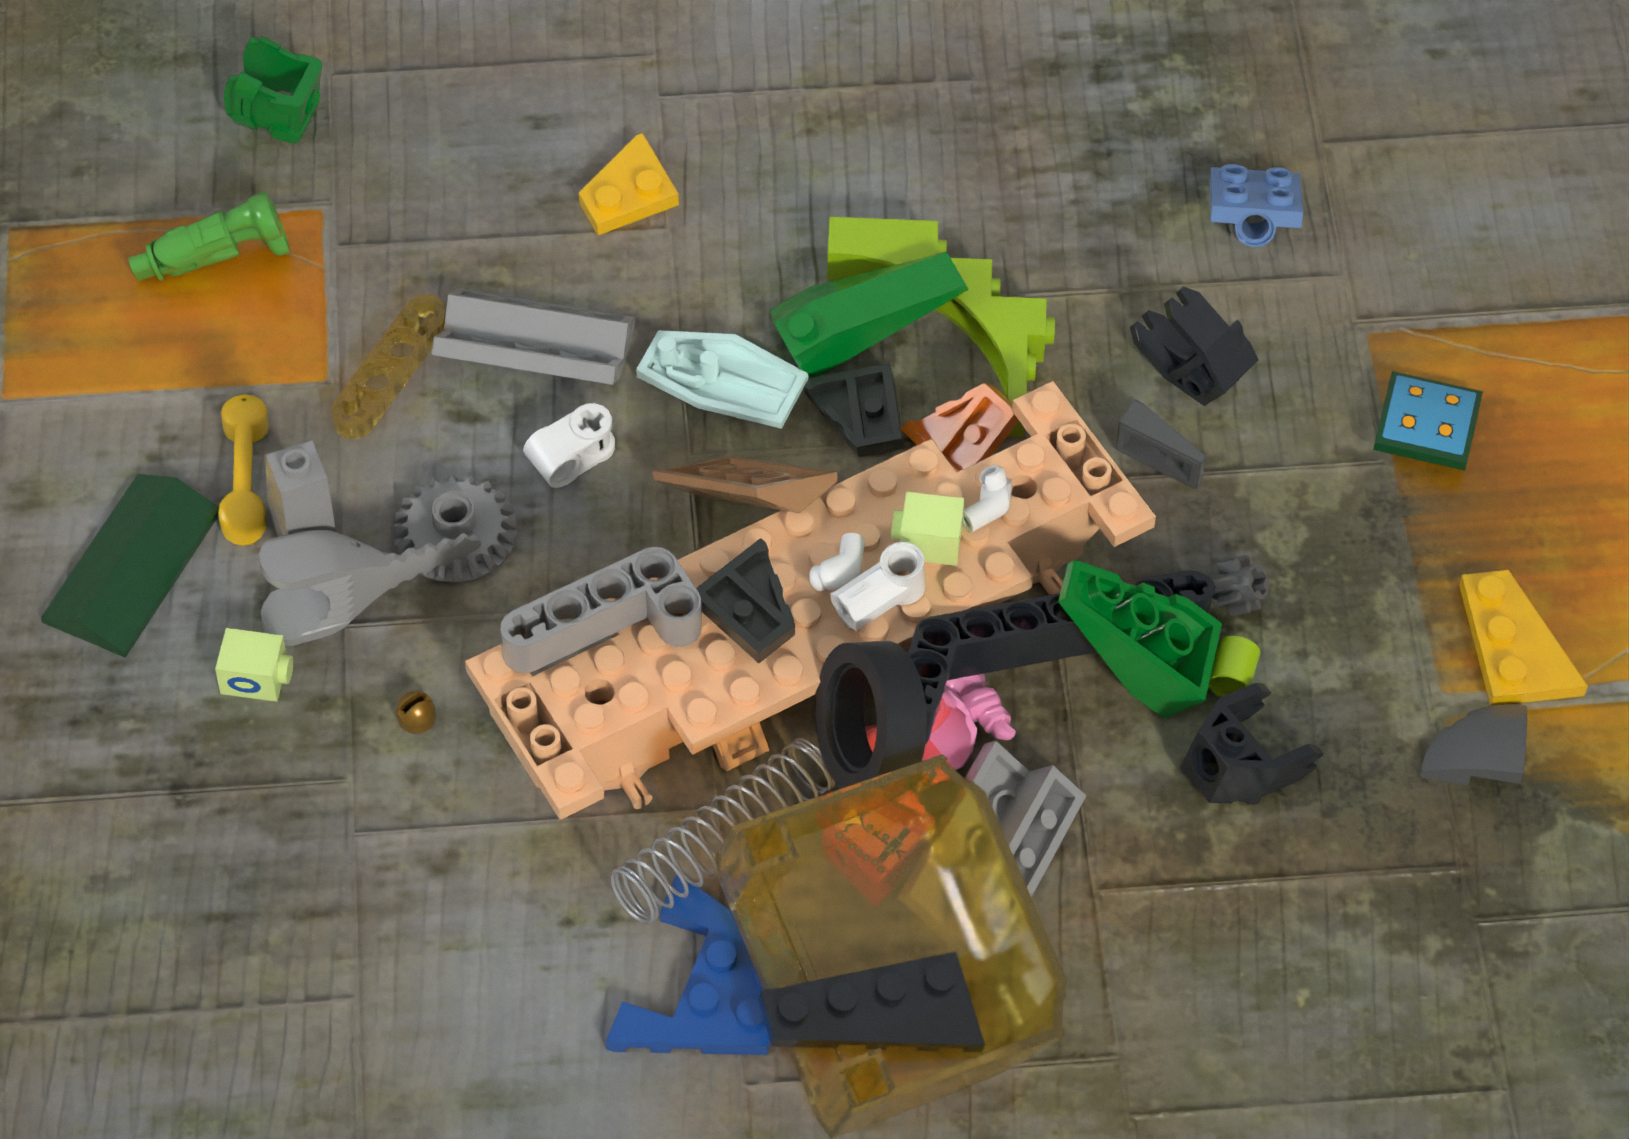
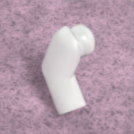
M989 466L981 472L980 501L964 509L963 526L970 533L1003 516L1010 508L1012 484L1011 480L1006 477V471L1000 466Z
M856 533L844 534L841 537L839 555L826 559L821 564L814 565L810 569L809 582L811 586L817 591H824L826 589L835 591L859 576L865 545L864 537Z

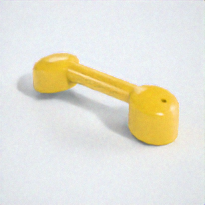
M247 394L232 397L222 406L220 412L224 434L229 440L234 442L233 491L221 501L218 517L224 537L231 543L242 546L258 541L266 531L267 526L264 502L257 494L252 492L253 443L261 440L268 433L270 427L266 404L261 399Z

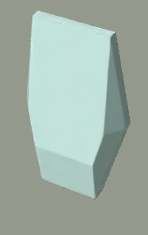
M658 330L636 369L637 378L696 408L781 429L809 379L807 372L736 334Z

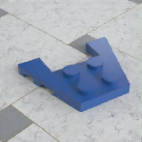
M675 875L672 886L680 893H684V886L679 876ZM687 882L689 889L687 898L679 897L672 893L674 905L672 908H664L662 906L660 922L704 935L706 938L674 1016L669 1017L622 1001L606 1039V1048L613 1052H626V1048H651V1053H670L672 1049H702V1054L767 1055L771 1043L759 1004V995L761 991L795 985L801 971V959L700 888ZM668 894L665 899L666 904L670 903Z

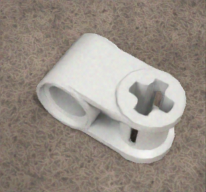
M596 403L579 406L575 411L550 426H545L533 433L526 441L523 452L551 487L561 488L571 483L577 476L612 456L615 450V438L610 431L612 428V416L608 409ZM583 418L586 419V426H587V427H585V428H584V425H583ZM600 440H602V447H603L601 450H600V445H599V441H600Z

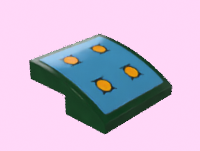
M1392 371L1373 450L1465 471L1483 391Z

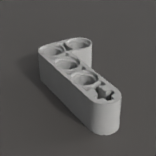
M662 547L646 548L505 615L500 627L503 658L505 664L514 671L522 673L536 671L648 618L665 643L674 647L688 646L694 643L701 634V597L675 556L669 550ZM654 577H656V578H662V579H659V580H650V578H654ZM618 598V600L607 601L605 599ZM677 613L686 614L685 616L681 617L673 616ZM566 618L575 619V620L569 621V622H567V621H561V620L566 619Z

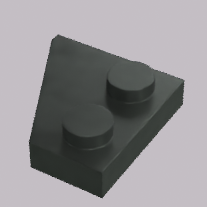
M762 538L696 588L701 597L702 613L757 663L762 662L795 636L793 616L789 605L784 601L783 588L778 574L774 573L769 559L768 546Z

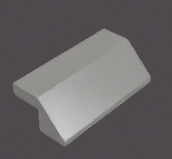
M457 288L448 294L444 330L434 337L432 355L613 385L621 378L636 317Z
M997 741L985 743L900 892L898 899L932 929L994 953L1002 952L1086 795L1054 765L1029 771Z

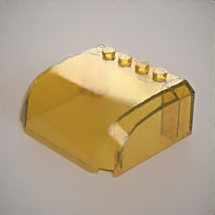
M943 754L734 825L715 856L722 890L764 991L957 952L985 1043L981 1053L963 1052V1048L917 1051V1047L888 1046L886 1050H880V1048L866 1049V1045H839L838 1048L787 1047L815 1116L831 1139L992 1078L1039 1054L1064 1036L1065 1028H1062L1063 1000L1066 998L1067 978L986 792L974 781L970 780L968 782L946 763L948 758Z

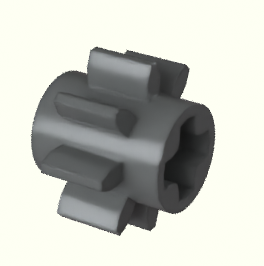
M1249 555L1228 558V560L1217 562L1216 565L1219 572H1214L1210 577L1216 587L1213 597L1214 603L1219 607L1228 606L1229 616L1250 613V611L1261 609L1259 600L1264 599L1269 591L1268 576L1264 568L1259 564L1250 565Z

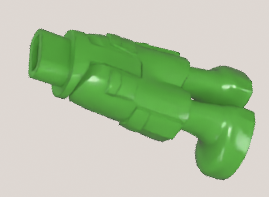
M264 191L250 197L246 202L230 209L226 213L220 210L188 226L182 225L167 230L166 234L145 246L146 252L128 258V261L138 281L157 276L159 281L165 280L164 274L179 276L205 266L214 265L217 262L235 258L240 255L238 243L247 240H262L276 256L291 253L275 205L270 199L268 192Z

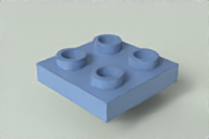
M1236 164L1224 165L1221 168L1211 167L1209 178L1211 222L1234 223L1236 236L1244 245L1262 247L1268 244L1274 238L1276 227H1302L1303 203L1300 173H1292L1290 170L1280 167L1269 168L1266 171L1247 170L1244 166ZM1252 215H1259L1265 218L1262 222L1255 224L1245 221L1246 218Z

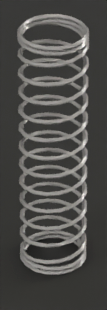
M795 738L790 744L785 745L781 754L771 755L767 765H758L753 771V775L743 776L739 781V786H729L725 791V796H715L710 806H703L698 809L696 817H686L682 822L681 828H671L667 833V838H657L652 844V849H641L637 860H626L623 866L614 869L611 873V885L620 904L636 920L645 924L652 923L659 917L658 904L664 908L673 907L674 898L672 893L679 897L687 898L689 894L687 882L695 887H701L703 885L702 872L709 876H716L718 873L717 862L730 866L733 860L732 852L738 855H745L747 852L746 841L751 844H760V830L767 834H774L776 830L775 820L782 824L788 823L790 820L789 810L794 813H802L804 810L803 800L809 803H816L818 793L823 794L826 791H832L835 787V781L826 768L820 749L811 741ZM795 748L808 754L819 765L827 778V787L819 786L813 781L808 772L800 765ZM781 758L783 772L771 766L774 759ZM785 759L790 762L795 774L803 784L814 791L813 799L806 797L796 787L787 771ZM767 768L769 783L761 777H757V773L761 769ZM771 770L779 774L794 790L800 802L799 809H795L784 800L773 781ZM753 779L755 793L742 787L746 780ZM756 780L767 786L775 794L783 806L786 814L785 819L777 817L769 809L760 794ZM739 789L738 793L741 804L728 797L732 790ZM742 791L752 796L764 809L771 822V830L762 827L748 809ZM718 800H724L727 815L714 808ZM728 801L737 806L750 820L757 833V840H752L740 829L730 811ZM710 810L713 826L699 818L703 811ZM714 812L723 817L738 834L743 846L742 851L737 850L727 841L720 831ZM689 821H696L695 824L699 837L685 829ZM700 823L709 828L723 844L728 854V861L720 859L713 852L705 840ZM681 831L684 847L670 840L674 832ZM685 833L701 845L708 854L714 867L713 872L708 871L698 862L688 845ZM667 842L666 845L671 860L661 852L656 851V846L659 843ZM671 844L678 848L692 863L699 876L698 883L691 880L684 873L672 852ZM644 853H652L656 870L641 861ZM657 856L665 860L679 876L684 886V893H680L669 883L658 864ZM629 864H637L639 875L634 870L627 868ZM642 866L649 870L665 888L670 899L669 904L663 902L654 893L644 876ZM619 873L623 874L622 877L625 888L631 900L636 905V907L631 903V901L628 899L625 892L623 891L619 881ZM627 877L642 892L651 914L642 907L634 896Z

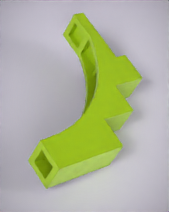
M829 216L827 280H838L944 253L947 248V239H938V221ZM951 258L969 290L938 307L935 311L944 315L958 326L978 346L997 375L1005 397L1013 403L1014 399L1031 392L1027 391V381H1035L1036 362L1043 363L1045 344L1054 345L1055 317H1046L1047 298L1000 297V278H992V259ZM1018 421L1007 437H1024L1025 428L1020 421Z

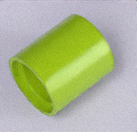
M1225 636L1221 638L1216 649L1208 686L1209 690L1215 695L1222 697L1251 685L1261 653L1259 647L1251 640L1240 636Z

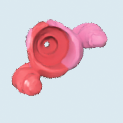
M984 674L947 681L929 741L925 744L922 762L916 774L929 778L947 777L954 771L963 768L974 748L977 727L974 722H979L986 733H992L996 739L1011 740L1015 736L1016 730L1010 725L1011 716L1002 707V702L995 689L987 687ZM877 725L865 727L872 752L875 747ZM914 780L901 790L884 792L927 813L926 799L920 793L919 785Z

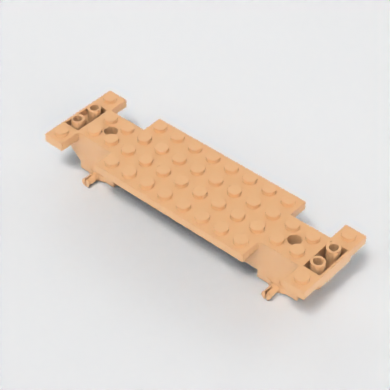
M1054 381L1013 400L1012 412L1031 437L956 473L934 441L930 439L833 485L801 513L781 510L678 559L677 561L695 588H697L757 540L762 538L766 542L774 573L778 574L783 588L784 601L789 605L795 622V636L760 663H757L702 613L701 634L694 643L688 646L674 647L665 643L648 618L614 633L613 638L534 676L530 672L522 673L510 669L505 664L503 658L502 644L466 660V672L488 705L491 716L535 786L541 789L560 820L604 799L605 790L623 788L633 807L640 809L642 808V802L646 806L653 798L640 778L648 769L670 759V748L684 742L693 755L815 695L817 687L821 682L819 676L823 664L830 652L838 645L851 642L892 641L906 650L910 648L917 624L924 618L997 605L1032 588V584L1037 582L1041 583L1049 595L1061 593L1063 581L1056 572L1064 564L1083 556L1085 543L1099 528L1113 547H1116L1154 528L1155 514ZM997 465L1006 471V477L1011 480L1012 484L1010 508L1006 514L972 533L962 526L957 566L924 562L926 590L917 602L910 605L897 604L858 631H855L853 628L849 629L844 624L831 603V593L834 591L827 589L817 591L811 586L809 582L810 569L814 565L821 564L826 559L839 555L841 537L846 533H856L865 539L860 574L879 563L883 551L889 545L900 542V540L891 539L894 510L903 511L906 492L964 498V509L980 501L982 486L980 474L985 468ZM906 571L896 573V575L906 576L908 574H911L910 572ZM656 577L650 578V580H659V579H662V578H656ZM608 598L605 600L614 601L618 600V598ZM677 613L673 616L681 617L685 616L686 614Z

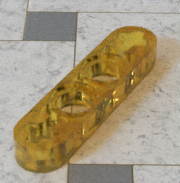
M420 294L413 297L336 397L331 406L333 427L340 436L348 439H359L372 431L432 350L434 337L444 330L446 305L442 299L432 294ZM430 313L434 314V318L427 316ZM418 316L426 317L419 325ZM404 342L411 344L415 348L411 354L401 357L395 356L390 352V349L395 344ZM375 375L386 376L390 379V383L382 389L375 390L365 385L366 381ZM359 407L361 410V417L354 415L356 411L359 409ZM344 414L351 415L352 417L347 420Z

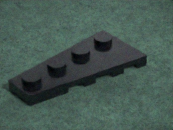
M956 951L761 991L758 998L770 1043L774 1047L838 1048L839 1045H866V1049L886 1050L888 1046L917 1047V1051L963 1048V1052L981 1053L985 1046Z

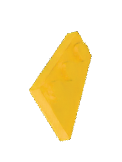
M1509 570L1464 574L1461 576L1459 586L1490 706L1585 696L1588 685Z

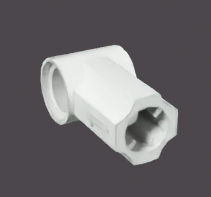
M897 542L889 545L883 551L879 563L831 593V603L844 624L849 629L853 628L855 631H858L897 604L910 605L917 602L926 590L924 555L922 551L914 544L908 542ZM905 571L911 573L906 576L896 575V573Z

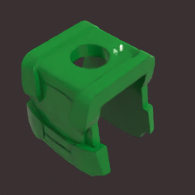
M263 36L261 38L250 37L243 55L245 73L240 72L237 76L231 75L224 89L226 114L238 125L256 131L259 127L268 129L267 132L272 134L271 137L288 143H297L302 139L320 102L319 90L322 61L309 55L300 53L297 55L281 48V44ZM279 89V90H282V91L290 92V93H293L294 95H293V96H290V95H287V94L278 93V92H276V90Z

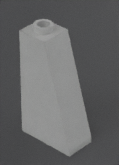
M313 440L267 454V511L276 536L280 537L308 530H330L336 532L328 478Z

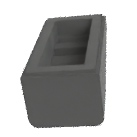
M1135 399L1119 421L1115 449L1193 489H1198L1202 483L1206 456L1150 408Z

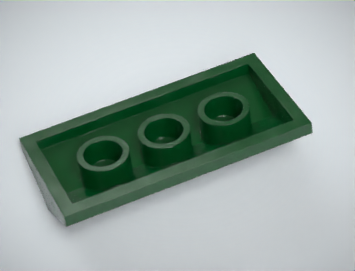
M137 474L41 616L42 623L126 658L218 518L219 507L176 477Z

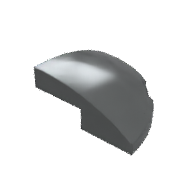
M1495 705L1468 712L1466 717L1460 719L1452 726L1445 727L1428 748L1419 778L1468 785L1471 776L1520 784L1524 772L1527 706Z

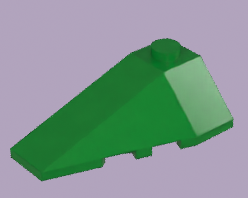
M944 252L808 287L769 311L793 359L801 370L808 373V378L823 375L969 289L948 253Z
M1075 559L1068 562L1058 602L1127 691L1164 719L1206 700L1222 623L1186 597L1177 594L1167 597L1155 593L1154 586L1145 583L1135 586L1123 582L1116 573Z

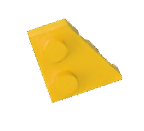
M643 133L636 135L578 193L579 205L597 236L679 205V193Z

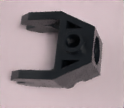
M1183 286L1176 292L1183 306L1175 299L1170 298L1164 303L1167 318L1164 315L1148 310L1141 317L1149 330L1137 321L1130 326L1134 345L1164 379L1203 406H1206L1225 394L1259 359L1251 343L1245 337L1243 326L1238 319L1228 325L1200 292Z
M1253 683L1220 697L1198 730L1180 765L1181 770L1209 803L1231 804L1236 801H1242L1247 804H1258L1262 796L1293 784L1315 770L1317 765L1314 761L1321 758L1324 754L1317 745L1306 744L1271 759L1241 723L1261 710L1265 705L1261 700L1270 696V690L1262 683ZM1215 762L1219 767V771L1212 769L1210 764Z

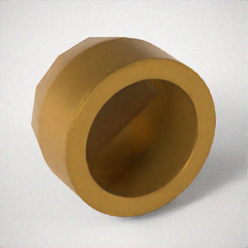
M413 690L399 698L396 706L398 724L404 731L418 734L429 730L436 720L435 705L425 692Z

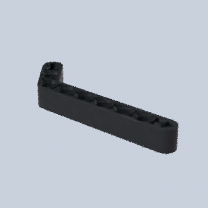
M1184 570L1124 581L1135 586L1141 583L1154 586L1155 593L1167 597L1175 594L1186 597L1207 613L1209 612L1216 589L1214 582L1207 575L1194 570ZM1060 593L931 616L922 619L917 624L908 654L916 666L923 686L927 712L926 744L930 739L948 680L1097 652L1058 602Z

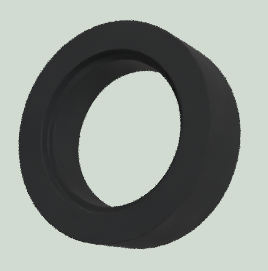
M892 641L842 643L835 647L826 658L819 676L821 682L816 691L815 720L817 738L826 768L835 783L848 793L857 794L901 790L913 780L918 772L926 744V702L916 666L909 654L900 645ZM868 682L873 692L877 714V734L873 752L867 739L864 722V699Z

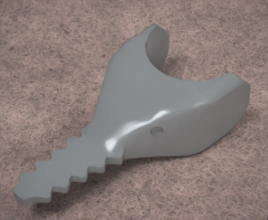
M330 530L300 531L268 539L263 543L259 552L260 568L267 582L280 589L272 591L262 606L261 620L264 631L269 634L283 635L285 646H295L332 635L345 628L373 601L390 588L398 586L402 581L412 580L421 572H430L437 565L447 566L454 559H465L470 553L480 548V539L478 535L468 536L463 533L455 540L445 538L437 545L427 543L418 550L408 548L402 554L382 552L356 539Z

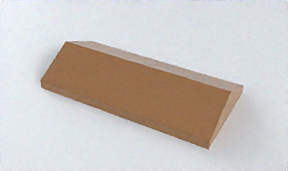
M728 456L653 471L654 481L695 496L794 513H801L838 482L837 472L737 456Z

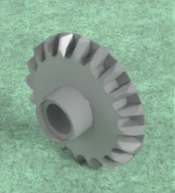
M452 473L446 480L437 481L432 477L428 485L423 488L416 485L413 494L409 498L403 497L399 512H395L393 534L399 554H402L408 548L418 550L427 543L437 545L445 538L455 540L463 533L468 536L478 535L481 542L480 548L470 553L465 559H454L447 566L437 565L430 572L419 573L437 581L464 582L490 573L507 558L516 540L517 521L513 505L509 504L506 500L503 490L496 491L491 486L489 480L481 483L476 481L471 474L467 479H458ZM452 520H460V521H458V522H451V523L449 522V521H452Z

